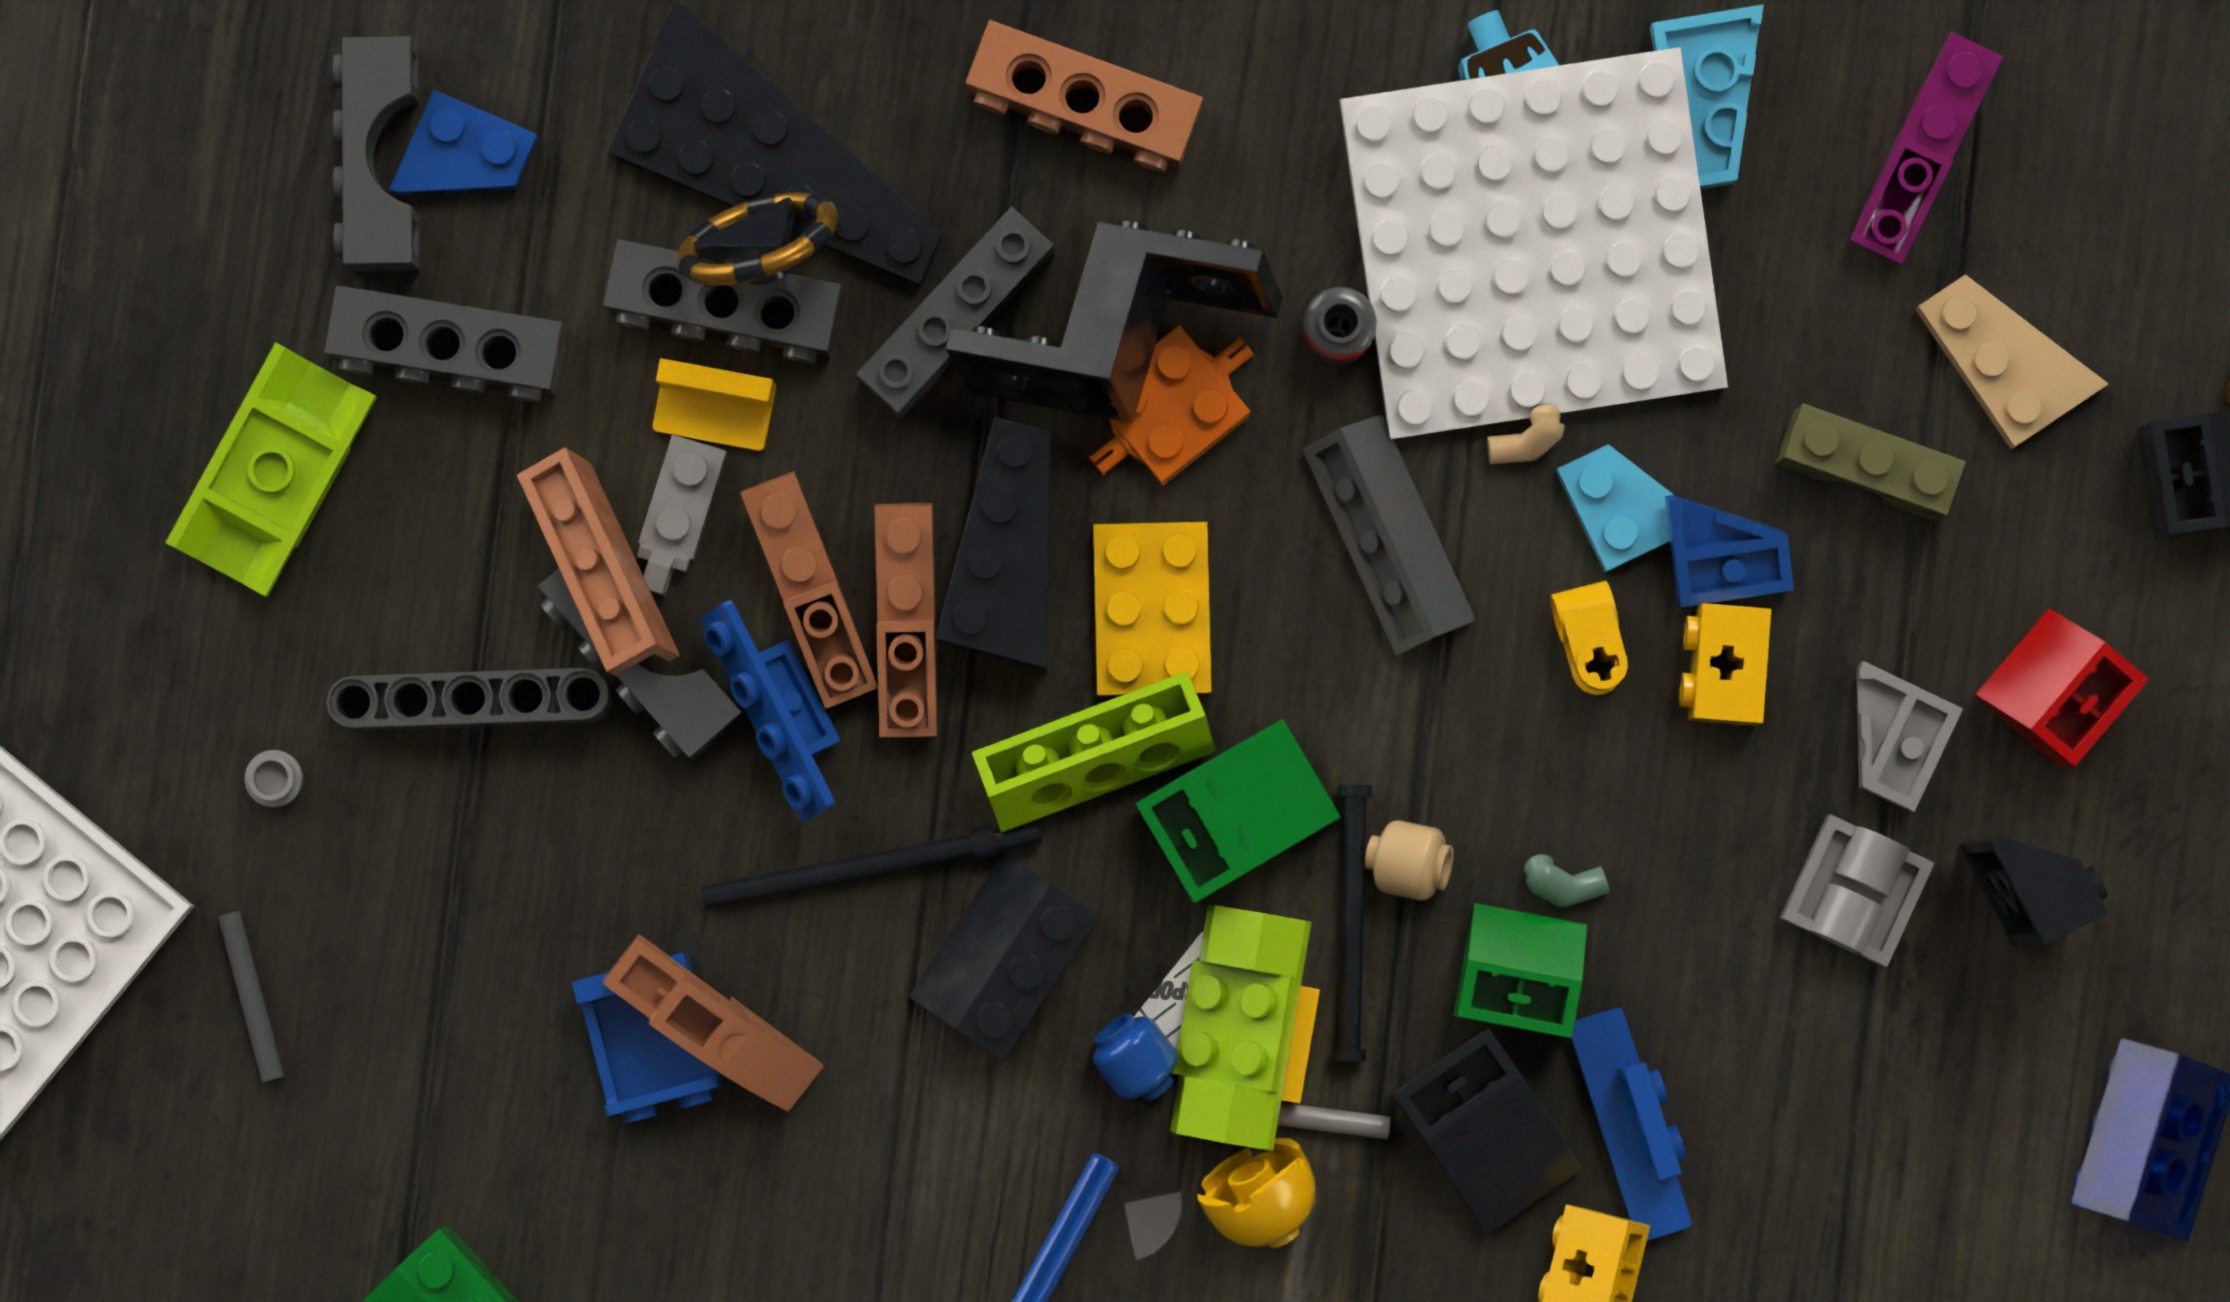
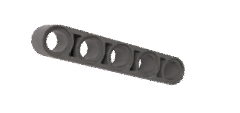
M585 668L349 676L341 678L334 683L328 692L326 704L328 713L334 721L344 727L362 731L590 723L602 719L609 713L613 706L614 692L611 684L605 677L591 669ZM593 680L599 687V701L592 709L579 711L572 704V690L581 681ZM536 682L542 690V702L533 712L522 713L515 705V692L524 683ZM478 684L485 694L484 705L477 713L465 715L458 707V695L467 685ZM421 686L427 694V706L418 716L408 717L402 711L401 697L410 687ZM363 688L369 694V709L361 718L351 719L344 710L345 697L353 689Z

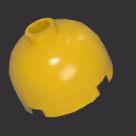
M1275 1138L1273 1151L1262 1152L1251 1158L1252 1151L1249 1147L1235 1153L1216 1166L1201 1183L1206 1194L1205 1196L1197 1194L1198 1201L1207 1218L1219 1233L1237 1245L1254 1247L1269 1245L1271 1248H1277L1288 1244L1297 1237L1300 1231L1299 1227L1305 1223L1315 1204V1178L1310 1163L1300 1144L1289 1138Z

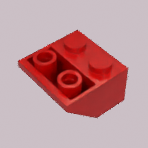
M2049 608L1974 696L2058 768L2063 770L2075 767L2149 679L2105 641Z

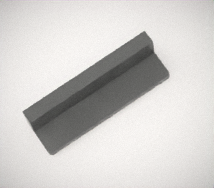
M1377 415L1339 428L1303 448L1305 457L1395 655L1410 651L1440 635L1473 622L1475 619L1474 614L1394 439L1389 438L1388 426L1384 417Z

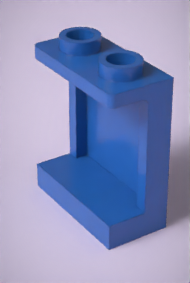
M683 952L670 956L694 974L689 953ZM608 973L572 982L577 1005H582L607 1102V1105H604L607 1116L621 1113L623 1124L656 1116L654 1104L676 1098L679 1109L712 1101L710 1089L723 1086L720 1073L650 1026L647 1016L603 985V980Z

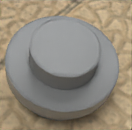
M268 750L258 754L251 760L245 772V786L249 795L259 804L268 807H281L289 804L298 796L303 785V772L298 761L290 754L279 750Z

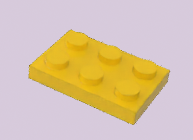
M1207 522L1093 524L1097 696H1122L1186 671L1189 674L1196 694H1211Z

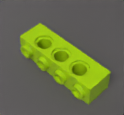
M1186 671L973 751L972 755L1002 833L1216 752L1206 715Z

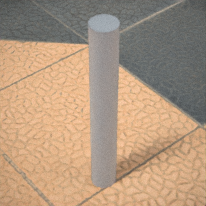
M1281 1102L1278 1125L1388 1139L1391 1117Z

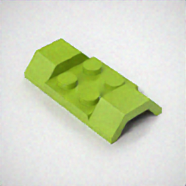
M275 342L165 543L268 598L294 548H298L352 449L350 446L377 396L343 380Z
M1208 905L1199 961H1192L1177 1049L1178 1061L1173 1074H1178L1179 1078L1170 1132L1226 1144L1273 1151L1312 922Z

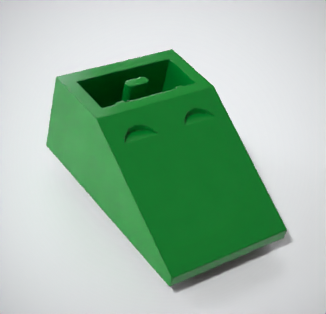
M1283 719L1135 803L1137 810L1193 904L1341 818Z

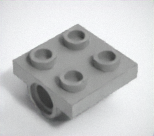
M1829 814L1821 826L1779 919L1882 967H1888L1934 866V862L1910 852V849L1886 836L1860 826L1852 825Z

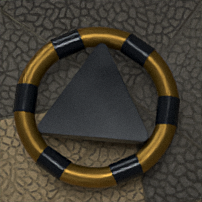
M799 192L771 194L748 200L703 222L685 238L677 254L679 271L694 283L705 285H733L748 282L753 285H764L777 281L786 276L791 271L792 266L814 255L831 239L838 223L836 207L831 201L819 194ZM795 213L808 214L816 219L814 224L796 240L789 243ZM699 258H705L720 264H707ZM727 258L741 259L733 263L722 264Z

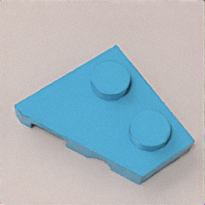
M1609 444L1555 470L1604 573L1670 542L1665 496L1674 494Z

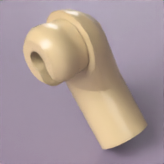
M1553 405L1535 407L1531 411L1530 421L1532 426L1522 434L1487 437L1489 464L1534 461L1540 458L1563 436L1565 425L1560 423L1561 414L1559 409Z

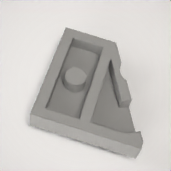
M1862 661L1856 669L1859 788L1910 813L1915 812L1963 708Z

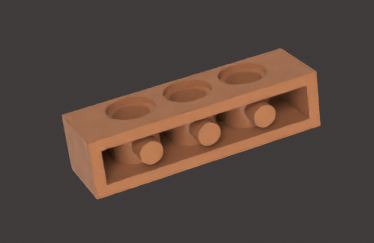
M992 20L988 21L965 83L967 94L975 96L973 104L986 111L1005 115L1007 108L1027 115L1026 123L1036 129L1051 134H1058L1060 128L1082 135L1080 143L1091 149L1111 154L1113 148L1116 147L1135 154L1133 162L1137 165L1159 173H1165L1167 166L1180 170L1203 106V97ZM1025 69H1034L1042 73L1046 81L1038 92L1025 94L1018 91L1013 84L1016 75ZM1079 88L1090 89L1098 96L1099 102L1088 113L1074 112L1066 103L1071 92ZM1130 108H1142L1150 114L1152 123L1145 131L1132 133L1121 125L1119 121L1121 115Z

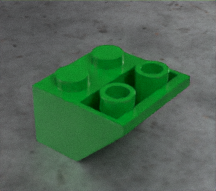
M1474 903L1453 1016L1572 1038L1583 979L1587 924Z

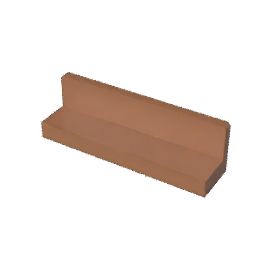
M564 447L517 474L606 672L616 676L653 654L669 662L679 657L680 655L643 578L644 576L591 463Z

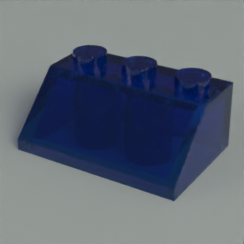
M2121 1038L2117 1054L2113 1057L2109 1066V1080L2100 1109L2096 1112L2092 1121V1136L2085 1159L2075 1177V1191L2071 1204L2189 1242L2230 1108V1074L2178 1053Z

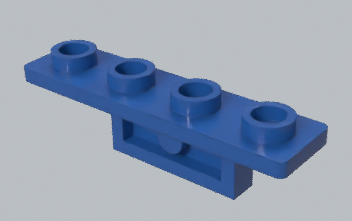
M728 600L719 604L700 619L704 629L705 642L709 650L719 658L730 680V689L734 699L745 709L756 730L759 748L767 758L771 759L783 783V793L787 802L793 809L797 810L801 820L807 822L835 805V800L812 756L831 748L841 740L790 641H784L759 653L734 603Z
M1616 1007L1575 1020L1571 1041L1629 1219L1651 1225L1647 1241L1689 1228L1692 1221L1677 1175L1682 1174L1678 1160L1686 1158V1151L1677 1126H1666L1660 1105L1668 1102V1096L1658 1069L1649 1072L1646 1062L1639 1061L1624 1012L1621 1008Z

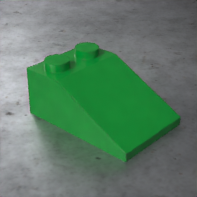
M447 1225L439 1228L362 1302L519 1301L460 1236Z

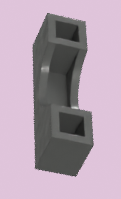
M410 36L342 37V54H334L333 56L335 88H342V110L334 111L333 135L335 144H342L343 166H335L333 173L336 201H343V223H335L334 225L336 257H343V264L352 272L420 271V214L411 205L394 199L384 191L376 174L374 160L379 136L388 122L401 111L419 103V47Z
M558 568L538 585L541 591L548 597L540 606L562 630L571 623L585 639L578 646V649L601 673L605 667L563 575ZM637 663L616 675L623 683L615 691L637 715L646 709L660 724V727L653 734L675 758L684 752L690 759H697L745 716L742 710L704 669L686 675L667 676L651 672L640 663Z

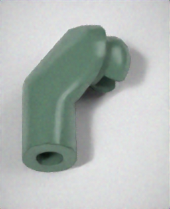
M1538 854L1528 859L1524 867V872L1527 876L1526 884L1531 892L1557 907H1569L1610 893L1608 882L1601 866L1570 875L1559 867L1554 866L1552 857Z

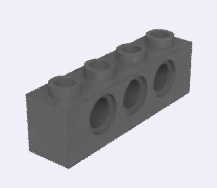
M1011 206L856 373L859 382L902 420L954 364L946 350L951 329L972 331V328L976 326L989 327L1055 256L1054 244Z
M617 239L603 303L609 314L616 315V324L638 330H649L650 322L672 326L671 335L700 342L704 341L706 333L728 337L726 346L753 353H760L761 344L782 348L783 358L807 364H815L817 356L831 358L844 297V290L841 284L789 273L777 281L764 285H753L749 282L718 286L697 284L680 273L677 264L678 251ZM699 258L707 264H720L705 258ZM724 261L722 264L733 263V262ZM664 280H676L682 284L683 288L680 300L669 307L655 304L653 292L656 286ZM720 291H730L738 296L736 311L726 318H716L709 314L708 310L710 299ZM785 302L794 308L792 322L783 329L776 330L767 327L764 324V314L767 308L774 303Z
M336 285L324 353L333 360H338V369L345 372L372 375L373 367L375 366L395 370L394 378L405 382L428 384L429 376L431 375L452 379L450 387L453 389L472 393H484L486 385L508 388L506 396L509 398L539 403L542 394L557 396L568 329L561 321ZM388 324L401 325L403 328L401 344L391 351L379 350L377 346L379 331ZM444 333L457 334L460 346L456 355L448 360L435 359L432 347L436 338ZM500 342L513 343L516 348L514 362L505 369L491 368L488 362L491 348Z

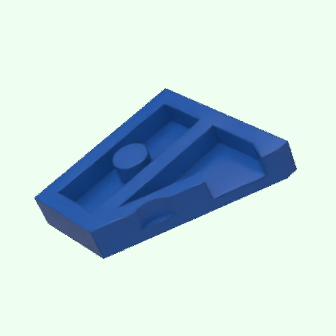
M433 90L389 189L400 196H407L417 192L436 191L463 193L474 189H488L489 191L517 190L540 138L533 132Z
M1675 495L1665 496L1677 601L1681 607L1794 590L1788 535L1784 530Z

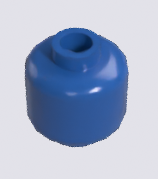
M1127 1013L1111 1021L1095 1037L1094 1042L1097 1047L1093 1053V1064L1120 1098L1130 1100L1143 1096L1146 1101H1151L1163 1094L1173 1084L1174 1080L1170 1074L1177 1065L1178 1053L1153 1019L1146 1016L1134 1018L1132 1014Z

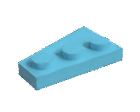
M1764 4L1654 22L1650 25L1654 51L1681 47L1700 189L1735 184L1738 179L1747 119L1751 78L1754 73L1756 45Z

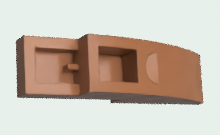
M790 472L741 491L742 499L825 709L878 689V684L795 472Z
M933 503L875 504L879 737L937 736L936 579Z
M638 934L603 980V985L649 1018V1025L725 1077L788 1112L823 1068V1064L739 1001L733 997L730 1000L725 998L640 934Z

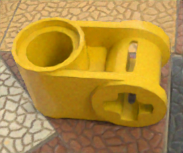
M1605 580L1550 594L1554 622L1559 638L1564 644L1572 678L1576 686L1583 692L1593 696L1611 692L1625 677L1628 662L1619 631L1618 614L1608 582ZM1594 654H1598L1602 662L1611 661L1613 668L1605 675V681L1600 680L1598 673H1588L1585 668L1593 660Z

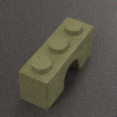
M1803 403L1793 411L1775 465L1826 483L1836 481L1868 490L1883 498L1882 503L1936 522L1947 516L1966 461Z

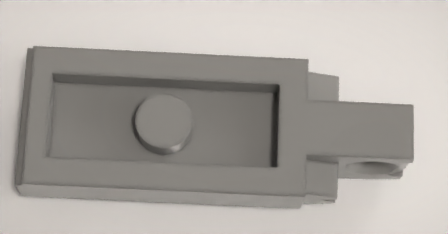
M672 434L638 541L640 546L637 558L648 561L643 578L651 593L666 597L674 569L687 573L691 560L695 561L728 455L727 451Z

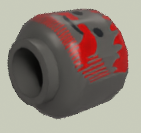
M1333 287L1321 291L1310 301L1303 316L1302 335L1307 348L1315 357L1328 364L1343 365L1356 361L1368 351L1376 335L1377 318L1373 305L1363 294L1352 288ZM1338 320L1336 326L1327 328L1329 323ZM1343 322L1348 326V334L1342 329ZM1337 333L1340 337H1335L1331 334Z

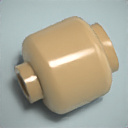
M1395 820L1385 827L1381 837L1373 835L1370 838L1366 850L1365 867L1366 869L1374 870V881L1381 892L1422 901L1432 897L1436 890H1444L1446 888L1452 870L1454 851L1452 845L1446 844L1445 837L1440 829Z

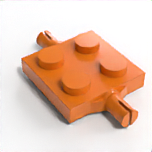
M1179 325L1155 345L1133 423L1108 419L1115 437L1092 456L1090 455L1089 459L1104 476L1107 471L1130 455L1132 458L1145 464L1160 484L1164 486L1251 417V411L1233 391L1228 375L1249 358L1253 357V352L1248 345H1245L1242 338L1238 337L1234 343L1213 358L1210 354L1199 349Z

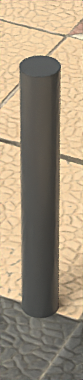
M236 911L218 916L262 1083L285 1077L241 913Z

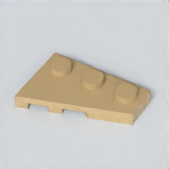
M1966 274L1915 308L2010 449L2016 447L2109 384Z

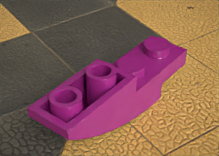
M1953 32L1949 33L1925 83L1922 84L1905 118L1850 240L1903 264L1953 163L1952 159L2003 58L2002 55Z

